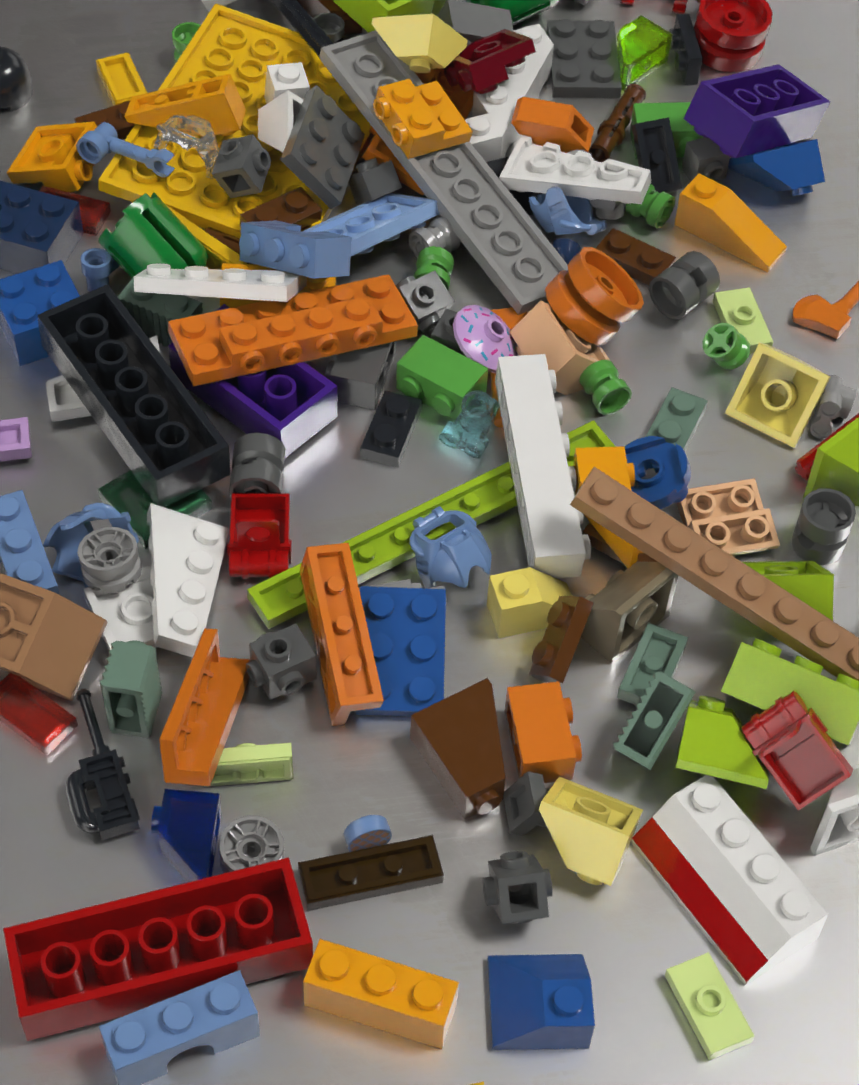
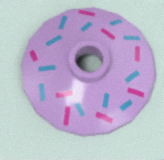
M478 305L465 306L455 315L453 321L454 337L461 351L469 359L487 367L489 372L496 373L498 357L517 356V345L509 333L511 331L510 328L497 314L488 308Z

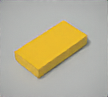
M129 52L96 60L97 71L113 106L130 101L133 96L148 93Z

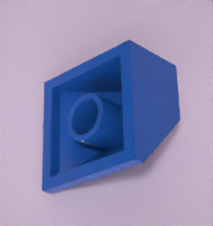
M817 139L790 143L739 158L731 157L729 160L728 169L777 192L791 190L792 196L813 192L812 185L825 182Z
M583 954L488 955L492 1050L589 1049L595 1028L591 978Z

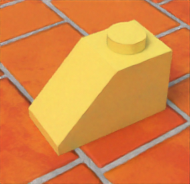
M531 567L490 575L487 607L498 638L547 628L549 624L547 622L549 610L558 601L559 596H572L568 584Z

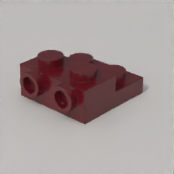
M507 29L468 44L444 68L445 77L450 86L453 87L459 84L463 92L473 90L479 94H485L498 88V83L509 79L505 66L513 67L519 65L526 60L525 56L536 52L533 40L530 37Z

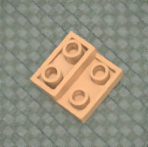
M755 478L690 488L686 498L677 503L682 522L685 526L732 556L780 547L770 508H763Z

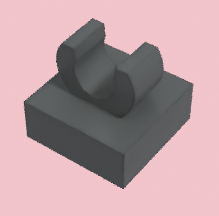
M527 772L504 791L503 799L509 833L524 836L537 825L547 827L539 811L541 801L550 790L545 788L543 774Z

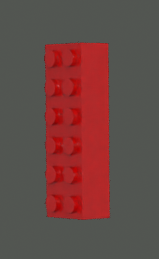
M289 857L3 928L19 1019L27 1041L126 1016L238 970L241 971L245 983L249 984L307 969L313 957V941Z

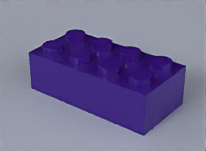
M777 64L701 81L683 119L694 126V131L697 134L709 138L719 145L722 153L732 158H739L813 137L831 101Z
M224 304L223 306H221V307H220L219 309H217L216 311L222 310V309H227V308H230V307L227 306L226 304ZM173 342L168 345L170 367L186 389L244 433H264L279 439L286 449L285 458L338 417L337 385L305 362L193 387Z

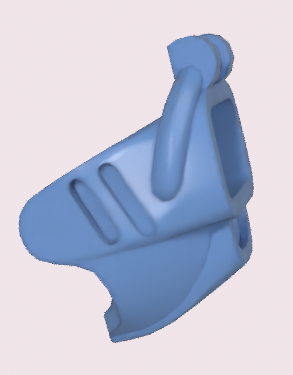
M551 187L547 190L546 194H538L537 200L535 197H529L531 210L546 232H555V235L586 232L587 234L594 235L607 228L606 220L599 221L594 217L589 199L565 196L559 187Z
M93 503L84 506L82 511L73 513L56 523L51 528L43 544V547H53L57 552L52 571L84 582L85 588L89 587L84 581L77 552L79 543L83 538L94 531L90 521L109 519L112 527L128 530L134 535L138 543V535L133 532L130 525L131 517L129 512L119 513L108 504Z
M438 506L432 510L431 514L424 518L419 517L413 520L414 531L410 536V546L415 552L416 567L425 588L436 587V581L453 583L459 587L466 588L468 586L470 570L476 565L483 572L490 574L491 550L482 533L476 527L477 522L470 515L457 510L444 511ZM451 522L457 527L436 540H430L425 536L431 530L444 523Z

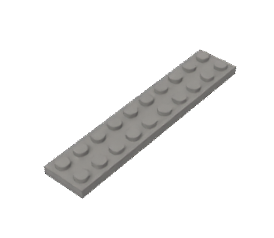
M376 30L322 47L319 59L426 197L437 200L440 215L450 222L457 237L516 313L519 315L531 310L540 300L548 303L545 293L546 286L560 271L568 270V264L470 142L408 159L400 146L394 143L391 133L383 121L379 120L375 115L373 102L376 98L378 87L409 78L414 86L423 84L415 72L409 69V65L396 57Z

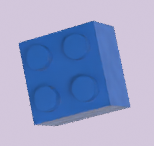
M62 260L0 279V326L19 366L49 357L42 347L37 315L80 296Z

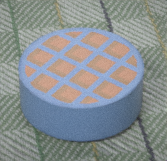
M368 815L351 822L344 830L343 836L348 850L351 852L386 845L391 840L392 833L385 817Z

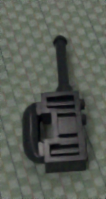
M80 689L76 694V699L80 701L94 749L92 751L93 756L78 760L80 769L72 772L68 777L65 785L66 795L77 826L84 832H99L101 839L105 840L140 829L138 821L140 817L134 798H131L127 784L131 783L128 773H123L122 768L126 767L123 756L118 757L116 749L110 751V748L104 744L90 699L91 693L87 689ZM84 789L87 791L96 789L101 807L93 809L94 812L90 810Z

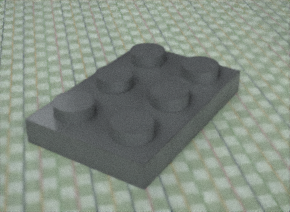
M548 20L547 35L554 44L551 67L552 98H620L622 85L614 21Z
M316 85L306 92L280 160L332 209L342 203L365 134L359 125L352 121L336 105L335 101Z

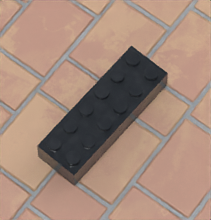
M108 284L37 315L42 347L155 505L166 507L230 475L228 443Z

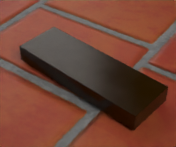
M433 835L298 862V872L307 911L440 884L444 881V874Z

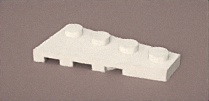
M520 135L499 179L508 190H516L518 192L546 194L549 188L559 187L565 196L581 197L589 200L617 201L624 204H642L651 183V170L612 159H607L603 162L594 161L590 153L578 151L575 155L560 151V145L546 142L543 146L532 143V137Z
M149 264L147 269L134 276V292L288 302L307 286V277L281 270L208 269V267L204 266L171 269V266L168 264Z
M150 503L147 512V525H150V537L148 539L149 553L152 558L150 581L154 591L152 601L154 646L193 658L207 625L230 528Z

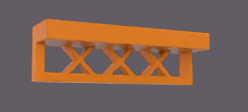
M349 543L311 546L306 548L300 567V575L332 726L345 725L351 711L381 708L384 699Z
M204 629L160 736L159 742L165 783L199 786L211 785L250 677L246 669V663H249L250 659L220 657L218 629Z

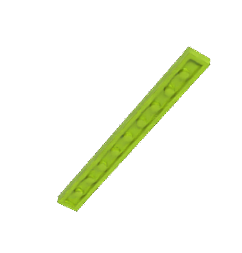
M594 420L567 433L570 444V454L567 457L568 466H573L575 448L616 447ZM510 461L343 542L349 543L358 585L415 557V552L410 546V536L414 531L412 522L419 517L424 518L431 514L432 510L438 506L444 511L457 510L465 512L477 522V525L517 506ZM451 522L444 523L431 530L425 536L430 540H436L457 527ZM301 563L247 589L248 600L268 629L308 610L300 575Z

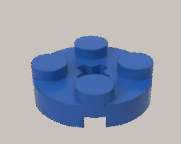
M648 436L632 441L625 446L627 463H633L635 469L634 487H631V491L657 508L663 509L686 498L688 494L687 486L691 479V467L680 445L675 443V446L672 443H667L664 437ZM654 469L655 473H657L653 478L641 479L646 476V470Z

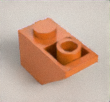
M521 97L517 100L511 121L520 135L532 137L533 144L543 146L546 142L560 145V151L565 153L574 150L589 152L594 128L573 105Z

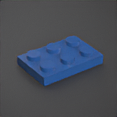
M360 586L361 600L384 701L381 708L355 711V715L411 717L412 714L443 700L446 589Z

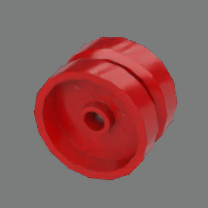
M700 0L694 31L702 54V63L715 70L729 73L742 72L754 67L762 57L765 38L768 36L772 23L773 12L766 0Z

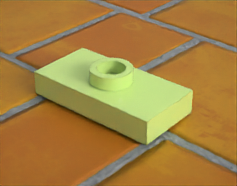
M750 287L714 292L713 304L721 323H729L747 338L750 343V354L755 352L759 343L773 346V339Z
M242 743L235 747L224 748L211 785L206 787L294 779L291 743L267 745Z
M709 952L666 969L665 978L709 1060L752 1043L754 1034Z

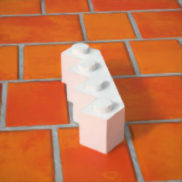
M540 24L514 30L518 34L532 38L536 52L525 56L526 60L519 65L513 67L505 66L509 79L498 83L496 90L485 94H479L475 91L473 93L472 118L464 120L473 131L470 143L486 162L505 158L509 146L514 144L519 135L511 123L517 100L521 97L538 99L543 85H546L551 77L554 44Z

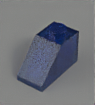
M164 789L162 806H154L151 832L158 834L161 852L187 882L213 876L222 820L220 793Z

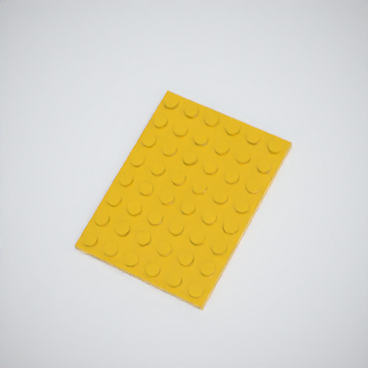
M215 3L158 90L231 74L246 109L240 130L228 136L202 137L135 124L124 141L148 150L167 149L171 151L174 156L165 164L175 169L168 177H160L153 170L148 169L144 163L116 153L98 179V190L132 203L146 193L151 198L153 192H155L166 205L195 225L204 229L211 227L214 230L240 239V214L298 187H302L322 209V217L320 221L301 229V231L326 221L332 209L280 160L283 153L258 139V109L266 105L264 95L267 65L302 62L310 89L317 85L335 101L336 105L352 121L359 125L365 137L353 171L373 134L369 132L371 128L370 123L298 32ZM254 134L272 159L262 192L230 198L212 175L222 141Z

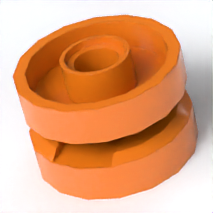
M583 247L567 265L568 270L560 271L545 288L546 298L555 314L573 333L589 343L605 345L619 331L621 327L620 322H628L642 308L644 304L643 297L634 280L614 259L593 247Z

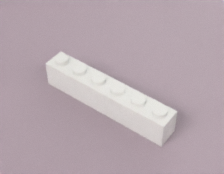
M545 354L498 357L495 385L528 565L554 578L581 576L584 560L590 559L591 555L590 539L588 534H582L580 525L583 524V513L570 505L574 498L573 491L576 490L577 485L576 471L574 466H568L567 457L570 454L568 434L561 433L560 425L563 423L561 401H555L553 393H556L557 387L554 369H548Z

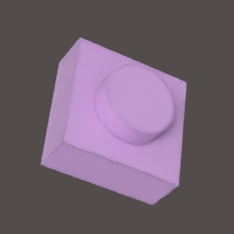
M28 417L0 420V462L32 458Z

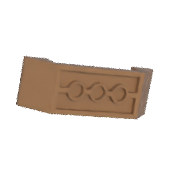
M0 573V669L23 677L37 689L73 701L108 622L104 618L55 592Z

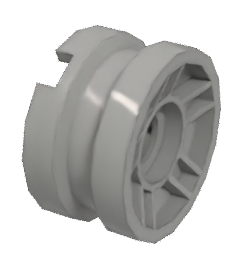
M119 527L100 528L86 535L79 543L77 553L85 583L92 590L98 587L102 589V593L120 592L125 590L126 584L129 582L136 583L141 576L142 565L138 555V544L134 535L128 530Z
M244 816L231 822L224 829L219 843L220 866L223 873L284 859V839L280 829L271 820L261 816ZM253 847L254 852H257L259 855L255 858L246 857L247 848Z

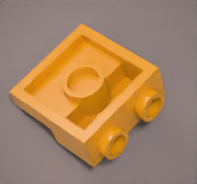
M409 78L378 87L376 98L373 102L375 115L379 120L383 121L391 133L394 143L400 146L408 159L470 142L473 131L438 81L414 86Z
M93 121L36 126L6 172L13 184H36L42 182L48 193H72L79 191L85 181L92 179L93 166L95 164L85 161L79 155L76 143L86 132L94 131L97 128L96 123Z

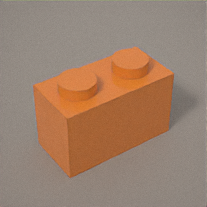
M560 682L507 687L505 715L518 778H521L527 772L543 774L544 783L556 782L559 776L573 780L575 764L582 761V749L579 736L571 735L569 724L573 723L572 704L569 697L563 698Z

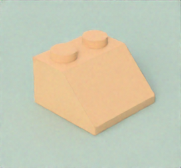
M541 300L509 332L517 344L516 352L519 356L546 355L548 369H554L556 374V391L564 395L583 390L579 382L580 376L588 366L600 360L610 361L600 345L589 343L573 333L559 319L551 306Z

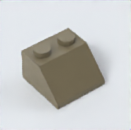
M637 561L625 572L619 570L609 579L606 587L596 595L591 593L585 597V599L594 604L581 638L612 664L641 640L648 623L658 626L669 617L679 575L659 562Z

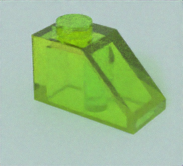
M642 15L631 23L625 24L617 35L622 91H625L629 84L638 83L668 61L672 34Z

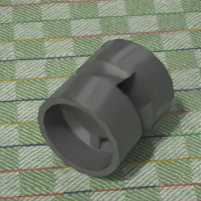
M696 251L687 252L674 262L670 268L665 269L650 282V297L662 314L674 320L682 319L719 288V272L713 262L704 254Z
M264 433L246 434L237 439L234 443L229 487L231 500L232 494H282L286 449L279 439Z
M830 488L814 490L804 498L791 540L793 549L804 561L813 560L819 565H828L836 562L842 556L856 515L855 506L850 498L842 492Z

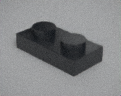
M676 14L674 29H670L668 35L669 48L675 50V69L677 72H681L684 85H698L703 58L690 14Z
M669 117L632 125L639 167L651 170L650 184L654 185L655 192L661 193L682 189Z
M385 390L361 445L360 458L398 468L422 411V400Z

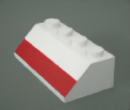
M705 775L673 794L631 839L632 845L745 986L818 939L828 912L713 776Z

